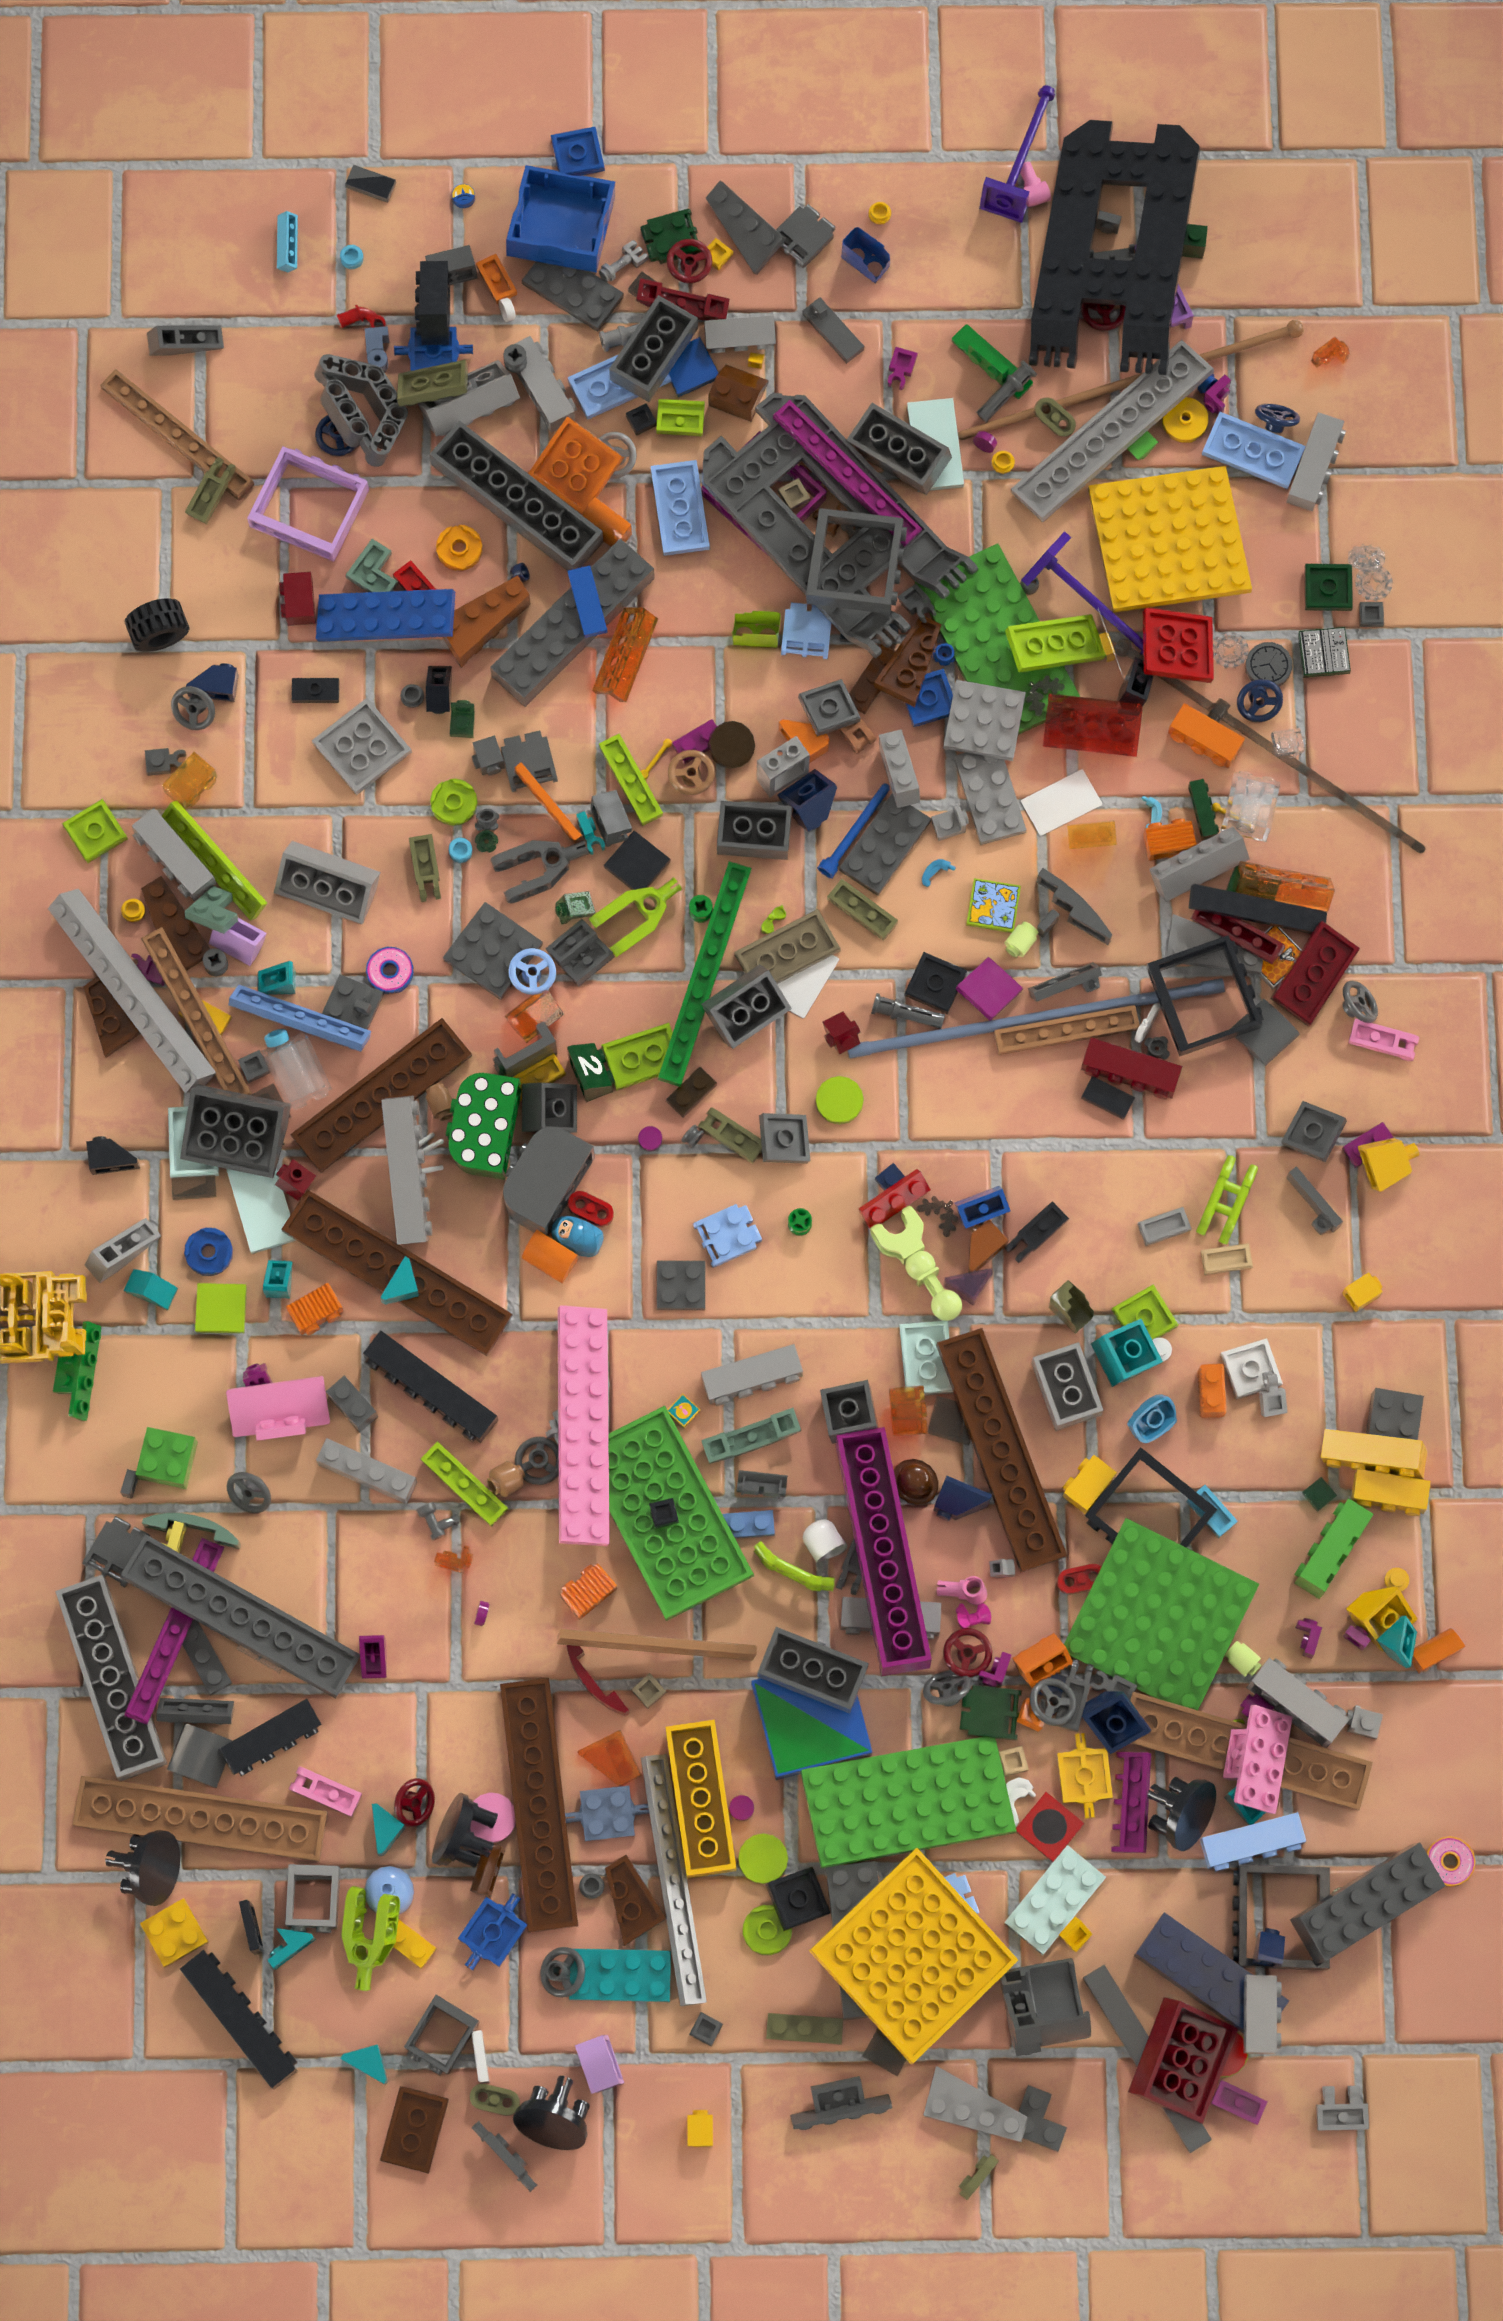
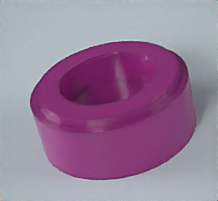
M979 431L973 439L975 446L987 453H992L997 446L995 437L985 431Z
M653 1126L643 1128L638 1135L640 1147L650 1152L657 1150L662 1144L660 1130Z
M480 1600L474 1621L475 1625L483 1626L485 1624L490 1605L489 1602Z
M745 1795L734 1797L729 1806L731 1816L738 1821L748 1820L754 1813L753 1801Z

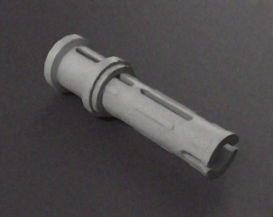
M639 324L626 328L618 326L617 329L605 333L600 331L599 337L604 352L609 351V348L625 346Z

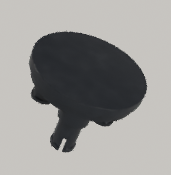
M1174 1777L1171 1780L1169 1791L1159 1787L1157 1784H1153L1150 1788L1154 1792L1148 1791V1799L1164 1805L1170 1811L1168 1820L1156 1814L1153 1815L1149 1820L1148 1828L1166 1836L1167 1841L1171 1843L1173 1848L1179 1851L1190 1849L1200 1839L1212 1817L1216 1803L1215 1785L1205 1779H1196L1187 1783L1178 1777Z
M459 1793L449 1806L439 1828L433 1848L432 1862L439 1866L442 1864L447 1866L451 1861L457 1860L475 1868L479 1862L480 1854L489 1857L491 1854L489 1850L492 1851L494 1842L474 1836V1832L470 1830L471 1822L473 1820L492 1829L496 1823L498 1813L479 1807L478 1803L469 1799L468 1795Z
M156 1830L147 1833L144 1837L134 1834L129 1843L131 1850L134 1852L121 1853L110 1850L106 1856L113 1857L115 1860L105 1858V1862L108 1867L124 1868L125 1871L130 1872V1878L125 1877L121 1881L120 1891L122 1893L133 1894L145 1905L158 1906L167 1900L177 1882L180 1870L179 1845L175 1836L169 1831Z
M558 2076L553 2094L548 2097V2100L545 2099L549 2091L542 2086H534L530 2100L523 2102L515 2111L513 2122L516 2128L527 2138L546 2147L559 2150L581 2148L585 2144L588 2135L585 2118L590 2105L586 2101L578 2099L577 2101L575 2100L572 2110L567 2107V2097L573 2085V2080L567 2077L566 2083L563 2086L565 2076Z

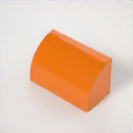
M596 497L591 501L583 514V517L603 531V541L610 547L620 538L626 542L632 535L631 524Z
M536 1229L522 1254V1259L558 1282L563 1283L578 1261V1256Z
M1449 1628L1415 1647L1412 1663L1418 1674L1460 1652L1466 1646L1458 1634Z

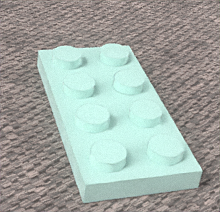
M1067 1845L1004 1923L1039 1953L1044 1955L1057 1939L1060 1932L1070 1923L1106 1876Z

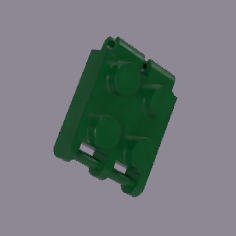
M684 209L648 219L647 224L640 227L644 242L647 244L646 249L651 262L659 260L660 264L667 263L668 252L675 243L683 239L693 238L698 240L696 235L698 233L697 228L693 226L690 217L692 215L691 209ZM685 218L687 219L689 228H687ZM694 246L680 248L686 254L695 255L702 252ZM674 256V260L680 259L677 256Z
M973 1685L972 1690L962 1699V1707L970 1708V1712L961 1711L960 1729L968 1730L969 1736L1017 1740L1018 1735L1015 1733L1019 1716L1018 1702L1019 1696H1022V1691ZM1012 1696H1014L1013 1712L1010 1711ZM1009 1718H1012L1011 1733L1008 1734Z

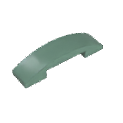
M794 1408L770 1415V1418L734 1431L723 1432L701 1440L709 1464L760 1449L802 1431Z
M163 1513L143 1518L142 1521L145 1528L167 1532L171 1523L174 1524V1521L181 1522L189 1528L215 1533L214 1541L216 1544L237 1549L241 1547L239 1540L227 1529L211 1520L196 1515Z

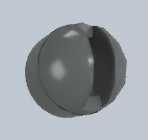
M1037 577L1033 580L1035 583H1030L1029 586L1022 581L1020 582L1025 594L1031 595L1037 592L1039 588Z

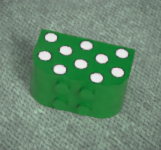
M475 1073L468 1076L461 1083L457 1099L453 1098L451 1102L450 1113H452L453 1120L447 1124L446 1136H448L451 1156L462 1171L472 1175L501 1180L506 1179L505 1175L508 1168L522 1092V1084L519 1078L489 1073Z

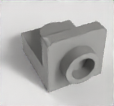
M959 804L954 806V810L931 817L938 841L965 833L966 824L969 823L966 811H961Z
M1355 1705L1352 1710H1348L1346 1715L1349 1718L1346 1725H1349L1347 1732L1377 1739L1383 1714L1361 1709V1706Z

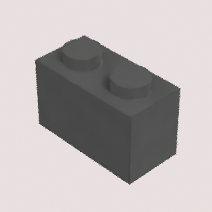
M345 1375L326 1391L330 1400L359 1432L378 1418L376 1410Z

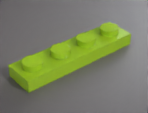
M620 733L599 743L602 754L641 825L644 826L662 817L663 812Z
M438 1441L421 1458V1461L491 1527L508 1510L505 1504Z

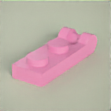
M1355 1019L1348 1043L1397 1056L1406 1061H1413L1415 1057V1052L1413 1051L1414 1047L1418 1045L1419 1037L1414 1034ZM1399 1041L1405 1043L1404 1048L1398 1047Z
M298 1767L296 1771L298 1775L295 1782H291L290 1791L350 1817L353 1816L362 1793L303 1767ZM306 1779L313 1781L309 1789L303 1787Z

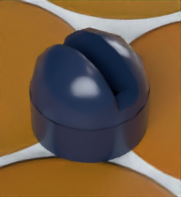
M524 563L516 564L510 570V574H513L511 579L518 575L520 580L525 582L530 578L529 570Z

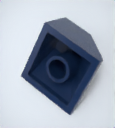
M814 769L777 794L784 806H792V817L801 827L809 832L818 828L822 822L828 819L837 786L818 770Z
M946 1475L933 1511L937 1512L936 1515L944 1520L950 1521L951 1518L957 1520L988 1508L992 1494Z
M1105 1691L1085 1704L1082 1717L1110 1754L1151 1732V1728L1123 1691Z

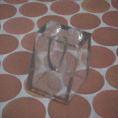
M1247 771L1234 772L1220 832L1234 827L1242 837L1266 842L1272 827L1281 782H1277L1274 778L1268 776L1256 777Z
M305 1032L291 1037L282 1045L260 1051L283 1101L291 1103L293 1110L306 1106V1101L312 1098L319 1100L329 1095L328 1091L332 1090L310 1039Z

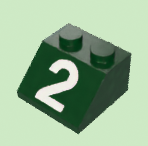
M595 1043L568 1046V1060L585 1101L589 1102L612 1093V1084L615 1083L611 1071L605 1070L603 1063L606 1062V1058L602 1049L597 1050Z

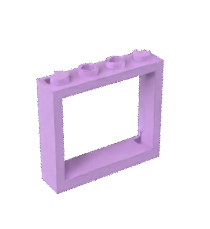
M283 446L247 518L249 527L334 562L369 491L368 482L360 478L359 474L354 473L351 475L340 466L327 465L318 457L311 456L310 458L303 455L298 449L293 450ZM288 464L357 492L332 543L263 515Z

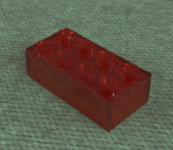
M1048 694L1043 747L1137 757L1143 712L1142 704Z

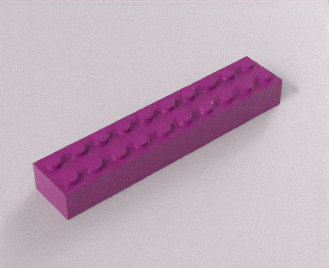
M885 1427L836 1435L835 1445L881 1677L929 1669L932 1658Z

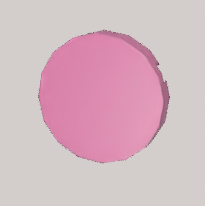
M487 1793L480 1795L473 1801L478 1803V1806L498 1813L496 1823L492 1829L472 1820L470 1830L474 1832V1836L497 1843L511 1835L516 1825L514 1806L508 1798L497 1793Z

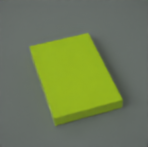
M669 1023L601 1045L608 1068L615 1080L616 1091L659 1076L673 1033Z

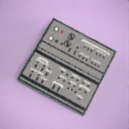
M1345 627L1298 631L1303 678L1350 674L1351 668Z

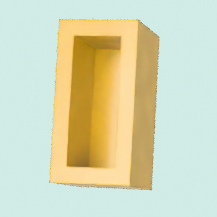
M1095 1455L1090 1460L1085 1458L1077 1468L1080 1471L1075 1479L1070 1477L1062 1487L1065 1490L1062 1497L1085 1515L1117 1474L1115 1470Z

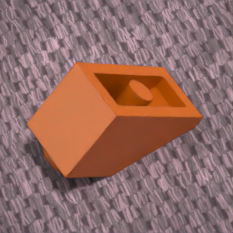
M785 719L779 721V731L787 741L795 736L801 741L810 754L809 763L829 751L828 742L830 739L828 735L817 736L811 724Z

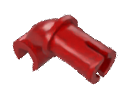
M355 305V308L337 314L342 329L358 321L364 322V320L370 322L371 328L375 327L376 322L382 323L384 327L387 326L384 317L371 309L359 307L358 305Z

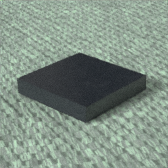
M634 830L604 864V868L630 889L636 890L648 888L670 863L671 859Z
M923 952L904 996L948 1014L958 993L956 987L964 980L967 970Z
M813 1866L765 1884L783 1931L830 1914Z
M248 1900L239 1901L249 1949L254 1955L261 1954L264 1948L254 1905Z

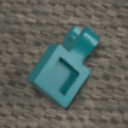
M585 811L576 814L577 824L585 843H587L589 854H594L592 848L594 844H599L602 851L605 850L604 840L594 835L593 831L597 829L593 818H588Z

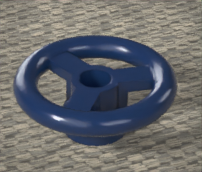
M1261 404L1255 409L1256 416L1266 422L1265 428L1274 433H1282L1284 427L1295 426L1300 422V416L1297 412L1282 405ZM1286 417H1292V418H1293V419H1291V420H1285Z
M329 415L320 420L316 427L315 438L318 446L325 453L333 456H343L356 449V447L349 445L344 448L343 438L340 434H335L338 430L333 422H330L332 420ZM322 433L330 435L336 441L337 449L325 444Z
M1266 679L1249 682L1240 690L1237 697L1239 713L1251 722H1265L1272 719L1279 713L1283 705L1281 689L1277 684ZM1262 686L1272 689L1276 697H1268L1266 689ZM1247 693L1251 702V707L1248 711L1244 707V698ZM1265 705H1275L1270 712L1264 715H1255L1259 708Z

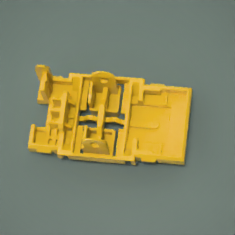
M52 1271L0 1274V1310L8 1314V1316H0V1322H8L9 1328L0 1330V1364L44 1361V1359L54 1361V1356L85 1355L86 1330L75 1329L73 1326L74 1303H87L86 1277L84 1275L72 1273L55 1276ZM34 1310H36V1316H18L19 1313H32ZM18 1321H36V1326H32V1330L28 1327L18 1328Z

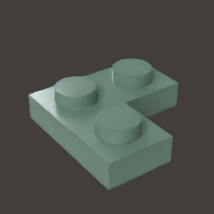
M371 539L346 573V579L367 592L393 591L398 582L381 571V568L392 555L391 550Z
M212 886L185 910V919L225 934L238 922L237 913L224 909L233 901L232 893Z

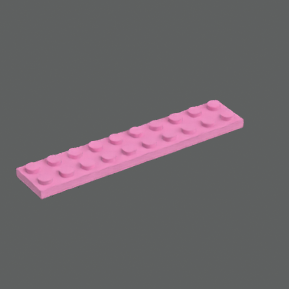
M573 1306L558 1307L559 1543L609 1545L607 1309Z

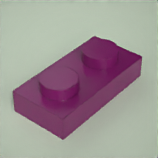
M711 719L672 742V746L678 754L686 750H697L705 753L709 750V736L717 725ZM687 757L682 759V761L686 764L696 757Z
M1381 1122L1343 1146L1342 1150L1353 1166L1357 1168L1363 1164L1358 1146L1394 1137L1386 1125Z
M1220 2080L1211 2104L1258 2125L1268 2101Z

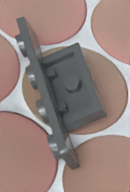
M860 2076L810 2086L815 2110L792 2114L790 2117L793 2129L807 2130L814 2125H830L846 2118L858 2119L865 2114H882L892 2109V2103L889 2094L864 2099Z

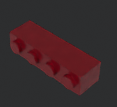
M1091 1037L1081 1070L1091 1077L1097 1078L1102 1076L1108 1078L1109 1082L1116 1085L1124 1083L1130 1085V1088L1135 1091L1144 1092L1146 1090L1154 1093L1153 1095L1157 1098L1172 1099L1183 1066Z

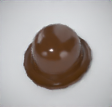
M917 1459L904 1460L896 1465L894 1475L898 1495L901 1499L914 1505L927 1504L934 1499L938 1492L939 1481L930 1465Z

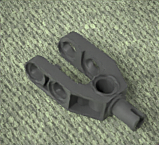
M532 840L493 856L491 863L494 870L500 872L537 857L542 858L546 870L543 876L527 882L526 880L521 881L522 884L504 892L507 902L515 903L551 889L569 870V861L589 855L584 840L566 848L561 847L559 842ZM552 856L559 858V861L555 864L547 862Z

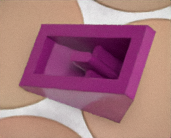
M359 1636L362 1679L387 1678L385 1636Z

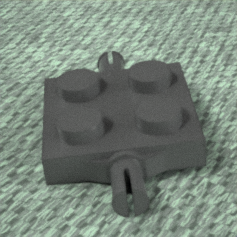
M478 2121L472 2129L478 2134L481 2141H485L518 2177L517 2180L531 2192L537 2184L524 2169L527 2163L517 2152L512 2155L507 2150L510 2145L499 2133L494 2136Z

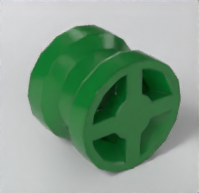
M705 895L694 896L689 903L690 917L698 923H704L711 918L713 911L711 900Z
M798 1208L790 1213L788 1217L789 1230L797 1236L806 1235L810 1231L812 1216L808 1210Z

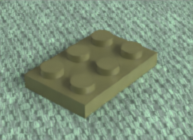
M466 360L398 373L397 401L399 407L405 405L413 406L425 401H436L449 396L457 397L467 393L468 366Z

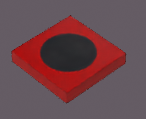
M1045 1792L1016 1827V1833L1053 1863L1085 1823L1049 1793Z

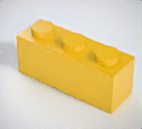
M1357 1469L1354 1474L1351 1500L1363 1508H1371L1372 1505L1381 1507V1510L1385 1512H1395L1397 1509L1405 1511L1406 1515L1420 1516V1513L1424 1514L1427 1510L1431 1481Z

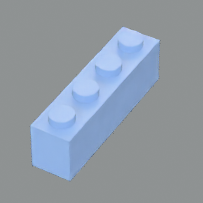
M1298 1812L1200 1839L1207 1868H1214L1215 1872L1230 1868L1229 1864L1238 1861L1239 1865L1254 1862L1253 1857L1262 1855L1263 1859L1277 1856V1851L1286 1849L1287 1853L1302 1849L1301 1845L1306 1842Z

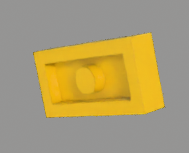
M398 1919L396 1943L393 1947L422 1969L437 1948Z

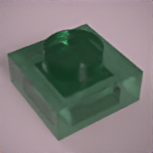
M1322 1477L1302 1492L1303 1496L1317 1512L1337 1496Z

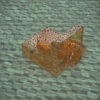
M1335 336L1314 352L1311 362L1316 367H1319L1323 363L1327 365L1336 356L1344 364L1350 355L1349 348Z
M464 1546L461 1559L457 1558L458 1555L450 1551H443V1554L437 1552L434 1560L435 1566L464 1574L465 1567L470 1568L473 1554L470 1553V1546Z

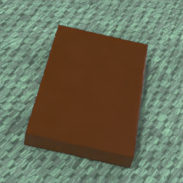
M400 2086L380 2161L429 2174L449 2099Z

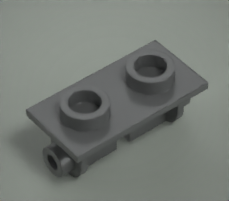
M739 1470L736 1492H741V1495L763 1494V1496L778 1497L780 1499V1497H786L788 1475Z

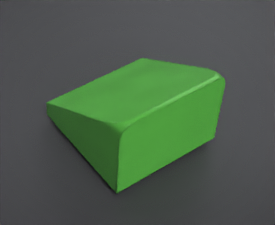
M1147 431L1127 449L1138 460H1141L1150 453L1158 444V441Z

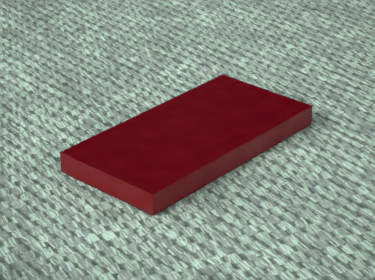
M1319 922L1270 999L1305 1025L1310 1026L1360 948L1325 922Z

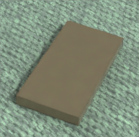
M816 909L735 951L734 955L745 974L760 964L769 970L778 984L840 952L841 948L820 911Z

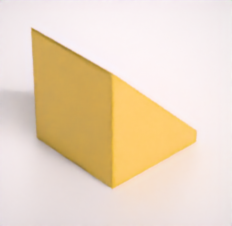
M750 352L748 367L762 369L765 354Z

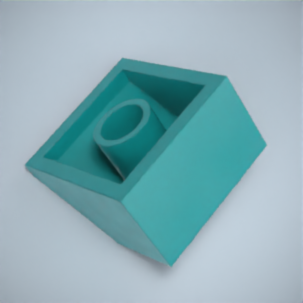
M1142 1319L1109 1332L1091 1343L1112 1387L1132 1379L1163 1362Z

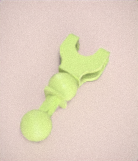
M907 1206L902 1209L901 1219L906 1228L902 1233H889L882 1224L872 1226L870 1228L871 1237L880 1252L888 1257L898 1258L903 1265L905 1264L907 1274L914 1280H917L916 1285L918 1287L923 1284L926 1286L933 1297L931 1301L933 1314L943 1321L955 1319L962 1310L961 1298L954 1291L945 1290L937 1278L939 1268L936 1267L933 1256L924 1251L925 1246L921 1241L923 1221L913 1207Z

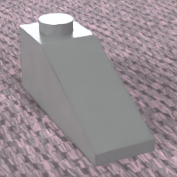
M145 1218L92 1250L85 1266L101 1283L120 1271L157 1241L161 1235Z

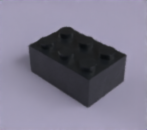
M420 261V271H416V285L420 286H417L415 289V302L419 303L415 306V320H419V322H416V335L421 336L422 345H449L450 281L448 261Z

